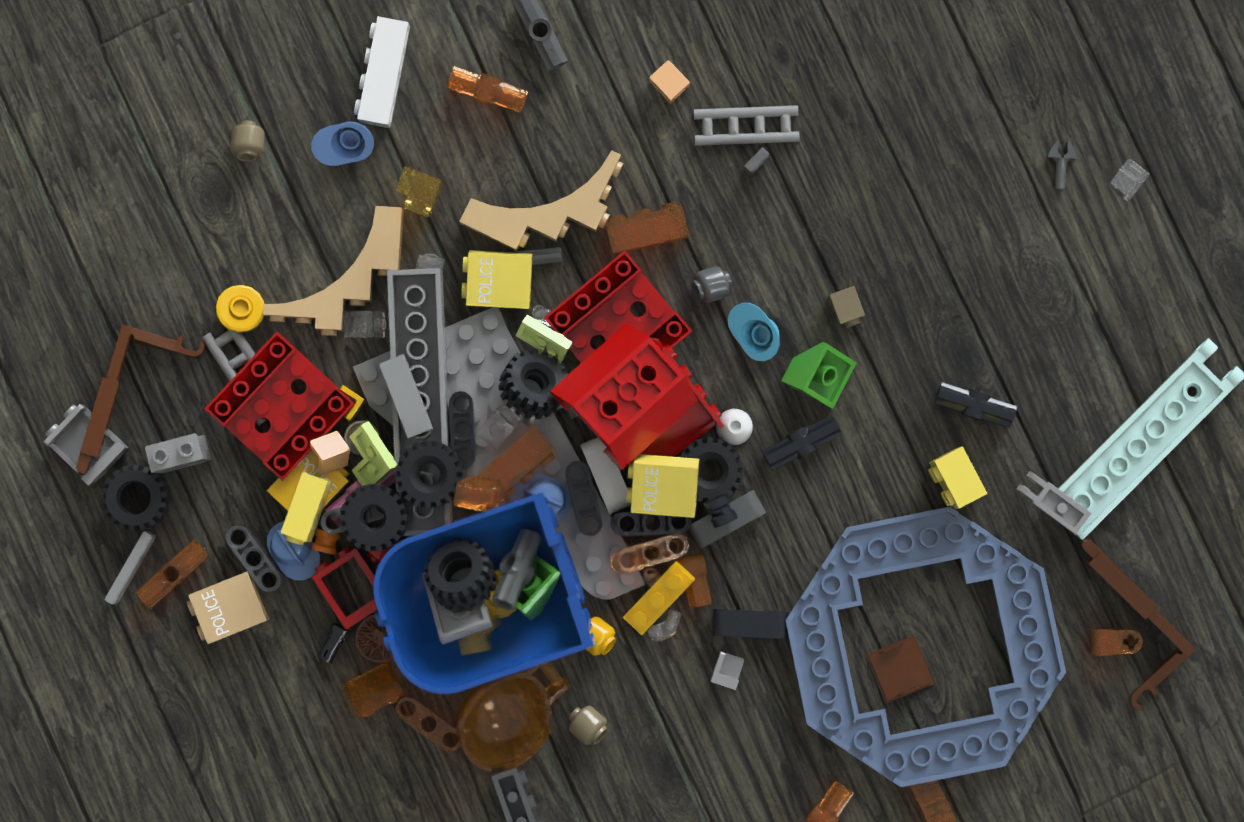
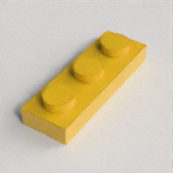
M675 561L623 616V619L638 633L643 635L689 587L695 578Z

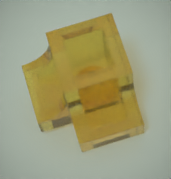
M404 167L396 192L407 196L404 209L429 218L432 209L435 208L443 182L441 179Z
M499 615L490 616L493 627L458 639L461 655L492 649L491 634L496 627L501 625Z

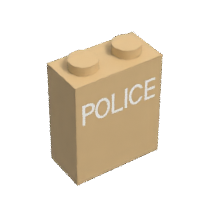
M248 571L188 595L190 601H187L189 611L192 616H197L200 624L197 626L198 634L202 641L206 640L207 644L270 620L255 581Z

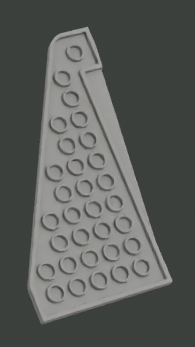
M492 307L445 327L450 448V397L455 392L463 391L468 393L474 401L477 456L474 465L469 468H462L464 472L462 485L490 509L512 502L509 493L511 483L515 477L524 472L532 471L543 474L561 482L568 489L565 478L566 467L571 462L580 460L555 414L552 412L547 418L543 415L537 424L526 426L521 414L517 415L514 413L516 408L512 407L509 409L506 406L508 400H502L500 396L503 392L499 391L498 387L501 382L499 381L500 376L510 359L517 353L520 355L521 352L508 331L499 307ZM389 351L353 366V369L369 406L393 425L392 396L379 366V363L391 359ZM530 379L524 380L529 389L535 392H542L537 382ZM464 396L458 397L454 402V406L458 411L467 409L469 405L468 399ZM467 423L458 424L455 430L456 434L459 437H466L470 433V426ZM461 449L457 453L462 464L470 461L471 452L468 449ZM573 466L570 469L571 478L574 480L583 479L585 475L581 466ZM594 487L603 523L601 531L594 536H586L580 532L572 501L569 511L563 518L558 520L559 527L555 529L557 533L561 532L565 537L581 586L594 597L607 600L618 597L645 584L622 536L617 535L611 529L610 523L612 518ZM586 491L579 492L576 496L577 503L581 506L589 505L591 502L590 494ZM586 517L584 519L583 527L586 531L593 532L597 529L598 523L594 517Z

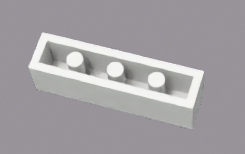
M377 16L376 23L371 24L369 38H372L373 42L371 49H366L364 64H368L366 74L361 75L359 89L363 90L361 100H356L354 115H358L357 119L360 123L386 128L391 126L410 30L409 22Z

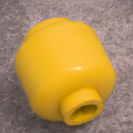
M600 617L591 618L592 628L590 633L594 634L595 646L585 650L593 656L605 655L616 642L614 637L615 630Z

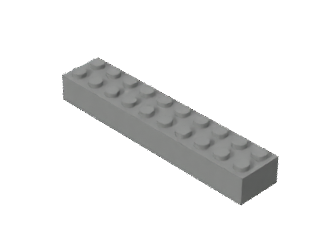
M441 268L387 270L390 357L392 359L405 354L433 426L432 430L407 438L392 399L394 457L397 465L400 456L403 455L408 447L415 445V443L436 441L450 447L443 270ZM426 464L420 469L419 477L424 484L433 485L439 480L440 471L436 465ZM396 482V492L404 499V504L408 508L409 513L407 514L408 526H406V532L403 536H415L453 523L452 499L439 507H419L404 498L405 496L400 493Z

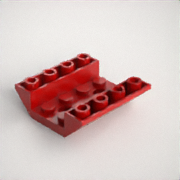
M625 250L544 317L555 332L562 334L572 342L569 350L580 363L595 351L590 345L591 339L594 336H602L607 341L626 323L648 335L654 342L659 341L664 347L669 344L671 348L692 332L679 314L673 311L642 274V270ZM636 302L644 304L646 307L645 314L641 317L634 316L630 311L632 304Z
M628 323L623 325L550 391L552 396L566 411L572 408L607 447L603 452L620 470L624 469L698 401L686 376L648 335ZM641 369H651L654 373V379L652 381H645L641 377ZM603 403H612L616 408L615 415H606L602 410Z
M276 332L204 409L223 427H226L263 461L266 467L283 481L312 450L310 442L326 435L355 403L280 333ZM302 379L306 383V391L303 394L298 395L292 391L291 385L294 380ZM259 418H266L270 422V429L266 433H260L255 427V423Z

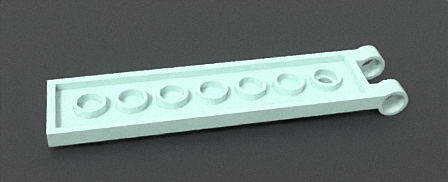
M1209 338L1201 343L1190 357L1058 488L1091 513L1076 534L1081 540L1244 379V372L1235 366L1220 381L1203 364L1218 348ZM1191 386L1197 390L1194 397L1189 396L1187 393L1188 388Z

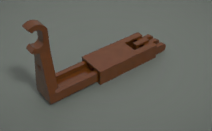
M126 325L121 326L107 377H102L76 466L79 475L84 476L87 474L91 460L98 461L119 394V378L131 339H134L136 344L191 358H198L203 354V341L199 343L197 351H191L181 346L184 341L182 335L175 341Z
M1085 537L1081 540V545L1090 555L1087 559L1089 565L1145 620L1149 618L1180 649V651L1174 650L1132 692L1130 700L1133 707L1142 711L1141 704L1136 701L1137 697L1144 690H1150L1153 695H1158L1155 687L1195 651V648L1157 610L1156 604L1090 538Z

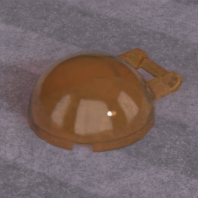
M546 662L470 688L461 700L456 714L458 742L467 758L476 767L492 771L491 768L503 767L505 770L512 769L533 757L544 745L552 731L549 727L552 714L550 705L568 690V681L564 677H560L550 662ZM539 667L552 682L547 688H544L543 684L532 676Z

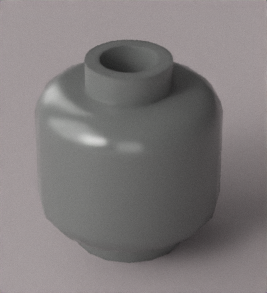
M711 266L698 271L691 282V288L696 299L702 300L706 304L727 297L729 286L732 285L729 273L727 271L723 272L718 266Z

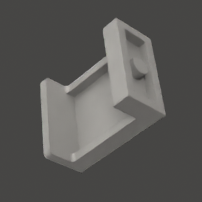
M79 404L77 407L75 405L71 406L63 415L65 420L59 426L54 424L46 432L47 438L44 440V443L50 446L76 472L80 451L92 414L82 404ZM109 428L99 460H91L89 471L84 476H81V479L88 486H94L129 449Z
M194 433L145 447L152 473L162 474L211 461L205 435L198 436Z

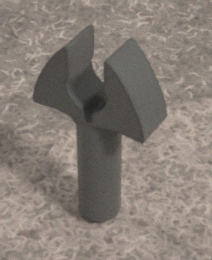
M1058 140L1049 150L1047 159H1053L1056 162L1055 190L1063 191L1065 190L1067 162L1069 160H1076L1077 156L1072 144L1067 141L1066 154L1061 158V155L1058 153Z

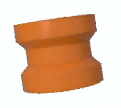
M316 528L314 533L316 541L312 544L311 549L337 555L336 543L340 540L341 534H330L323 529Z

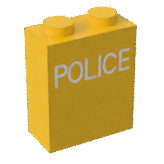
M311 450L283 481L278 478L267 491L289 511L302 472L309 473L333 482L323 508L324 510L351 482L347 478L350 473L343 467L320 476L318 473L319 458Z

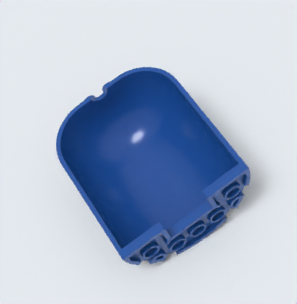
M543 492L409 537L393 546L382 558L374 578V599L378 609L375 612V617L379 627L385 626L388 636L384 637L383 640L388 653L392 652L400 671L414 685L433 693H456L595 646L594 634L590 633L592 622L587 608L582 609L581 604L585 603V596L564 535L561 532L557 533L555 529L559 527V523L553 509L547 507L549 502ZM520 529H528L541 535L542 541L536 555L561 573L550 600L544 606L543 611L538 616H535L532 621L518 610L505 618H491L493 627L442 644L422 573L425 572V564L429 563L427 560L428 556L435 554L434 549L437 546L440 548L444 546L443 542L447 540L451 543L454 538H460L463 542L467 538L472 543H479L489 556L495 569L499 570L502 559L508 553H511Z

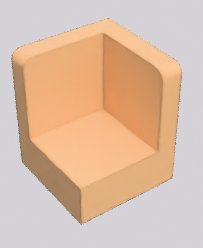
M666 61L649 77V82L670 104L690 85V82L670 61Z
M338 431L310 442V447L319 458L318 473L320 476L348 466L350 448Z

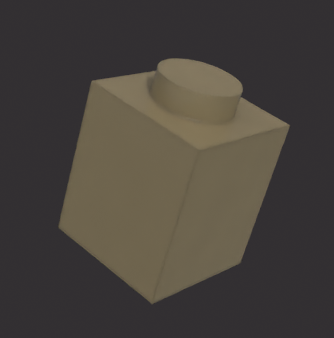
M855 286L828 296L838 326L845 324L846 328L861 323L859 318L864 317L865 313Z

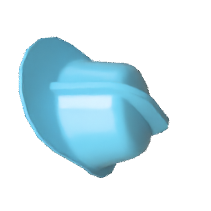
M740 303L734 306L728 316V327L732 335L750 358L756 361L771 359L777 353L780 345L777 325L754 304Z

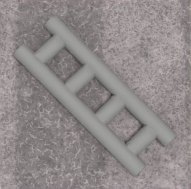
M798 105L694 109V120H702L703 134L695 135V146L799 142V131L791 132V116H798ZM764 117H780L781 132L765 133ZM738 118H754L755 133L739 134ZM712 119H728L729 134L713 135Z
M228 330L216 339H214L211 333L202 337V340L229 382L237 374L235 369L249 362L255 355V352L242 333ZM234 340L242 353L228 361L221 347ZM263 417L259 418L256 424L260 426L267 420Z

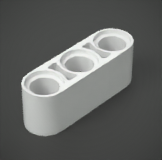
M597 437L580 444L609 515L631 506L630 503H627V487L620 470L603 452L607 448L603 442Z

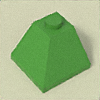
M822 342L794 357L781 381L796 391L833 409L857 362L829 344Z
M537 555L532 563V566L535 568L534 576L528 584L523 586L515 608L531 621L543 611L561 574Z

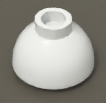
M740 409L726 410L719 418L724 426L720 428L716 424L718 436L730 445H740L746 442L753 430L750 416Z

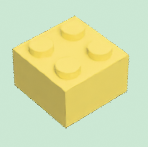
M963 446L929 462L931 468L928 469V472L934 483H940L943 489L940 494L947 507L952 506L953 509H959L987 494Z

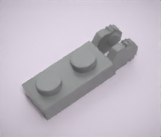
M1029 471L1026 476L1031 482L1042 488L1040 493L1036 496L1029 488L1020 484L1016 489L1033 501L1032 504L1076 535L1091 513L1053 484L1045 482Z

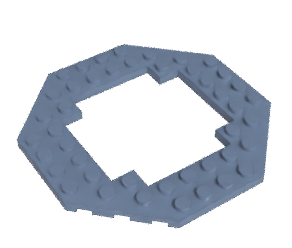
M951 507L847 527L785 620L806 725L899 787L1005 767L1037 715L1049 700L1059 681L1062 680L1066 673L1044 568L1032 562L1008 544L1000 541L973 521L971 522ZM960 559L965 584L991 579L1013 683L987 688L993 713L991 715L890 735L885 709L861 714L858 712L837 610L863 605L858 579Z

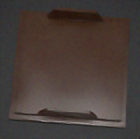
M914 635L866 655L885 704L934 684Z

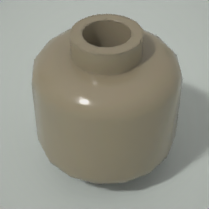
M242 121L240 125L232 128L230 150L237 156L238 160L255 161L257 157L263 154L265 132L261 127L257 126L253 121Z
M585 706L582 709L577 707L569 716L571 721L569 725L570 733L584 745L598 744L608 732L606 727L607 719L592 706Z

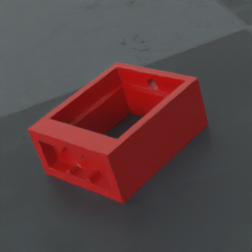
M350 546L337 554L339 559L332 564L326 561L315 568L316 574L312 576L314 582L346 630L378 610L375 599H373L349 616H346L322 579L355 558L374 587V571L359 548L352 550Z

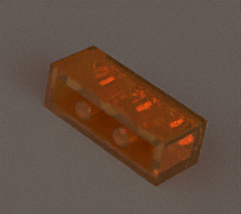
M675 202L661 205V210L651 212L650 208L635 211V216L625 218L624 214L610 217V222L605 223L612 256L620 255L624 250L628 253L689 238L682 205L676 206Z
M534 425L477 474L475 478L496 502L499 500L505 502L515 493L513 488L520 482L524 485L536 475L533 471L539 465L547 466L555 458L553 453L557 450Z

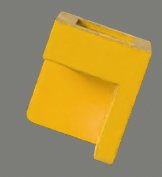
M342 385L340 390L355 403L343 417L353 422L367 400Z

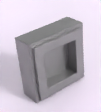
M762 147L744 165L743 169L749 175H752L768 159L769 153Z

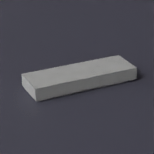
M405 354L379 363L407 438L432 430L433 426Z
M143 531L105 597V601L110 604L119 603L153 544L156 535L149 531Z

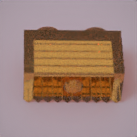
M475 475L464 478L457 482L454 506L481 511L490 510L498 506V503H501L503 500L504 487H501L502 482L500 479L496 481L490 478L485 479V477L480 478V476L475 477Z
M386 661L385 664L381 663L375 669L372 668L371 671L362 673L361 676L353 678L352 681L348 680L347 683L342 685L350 707L358 719L370 716L376 710L387 704H393L399 698L406 695L399 676L389 661Z

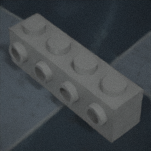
M516 765L492 774L491 778L507 822H542V820H536L533 812L538 810L533 795L528 796L525 786L529 785L524 769L519 771Z

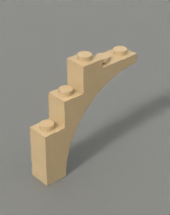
M611 151L602 167L586 184L572 194L553 203L533 208L510 209L488 205L471 198L459 222L461 225L514 251H517L519 246L525 247L530 237V234L527 233L528 229L557 242L559 237L564 238L570 224L566 223L568 219L597 232L599 227L604 228L610 216L606 213L607 206L600 203V200L605 201L612 188L608 184L612 176L617 177L624 164L620 162L621 154Z
M376 206L373 225L367 242L354 264L341 278L324 290L305 299L282 304H264L263 315L270 317L269 321L285 322V318H296V323L311 324V321L315 320V329L321 330V335L337 336V331L344 332L345 302L350 301L349 305L365 306V302H372L374 271H378V276L387 277V270H400L403 208Z

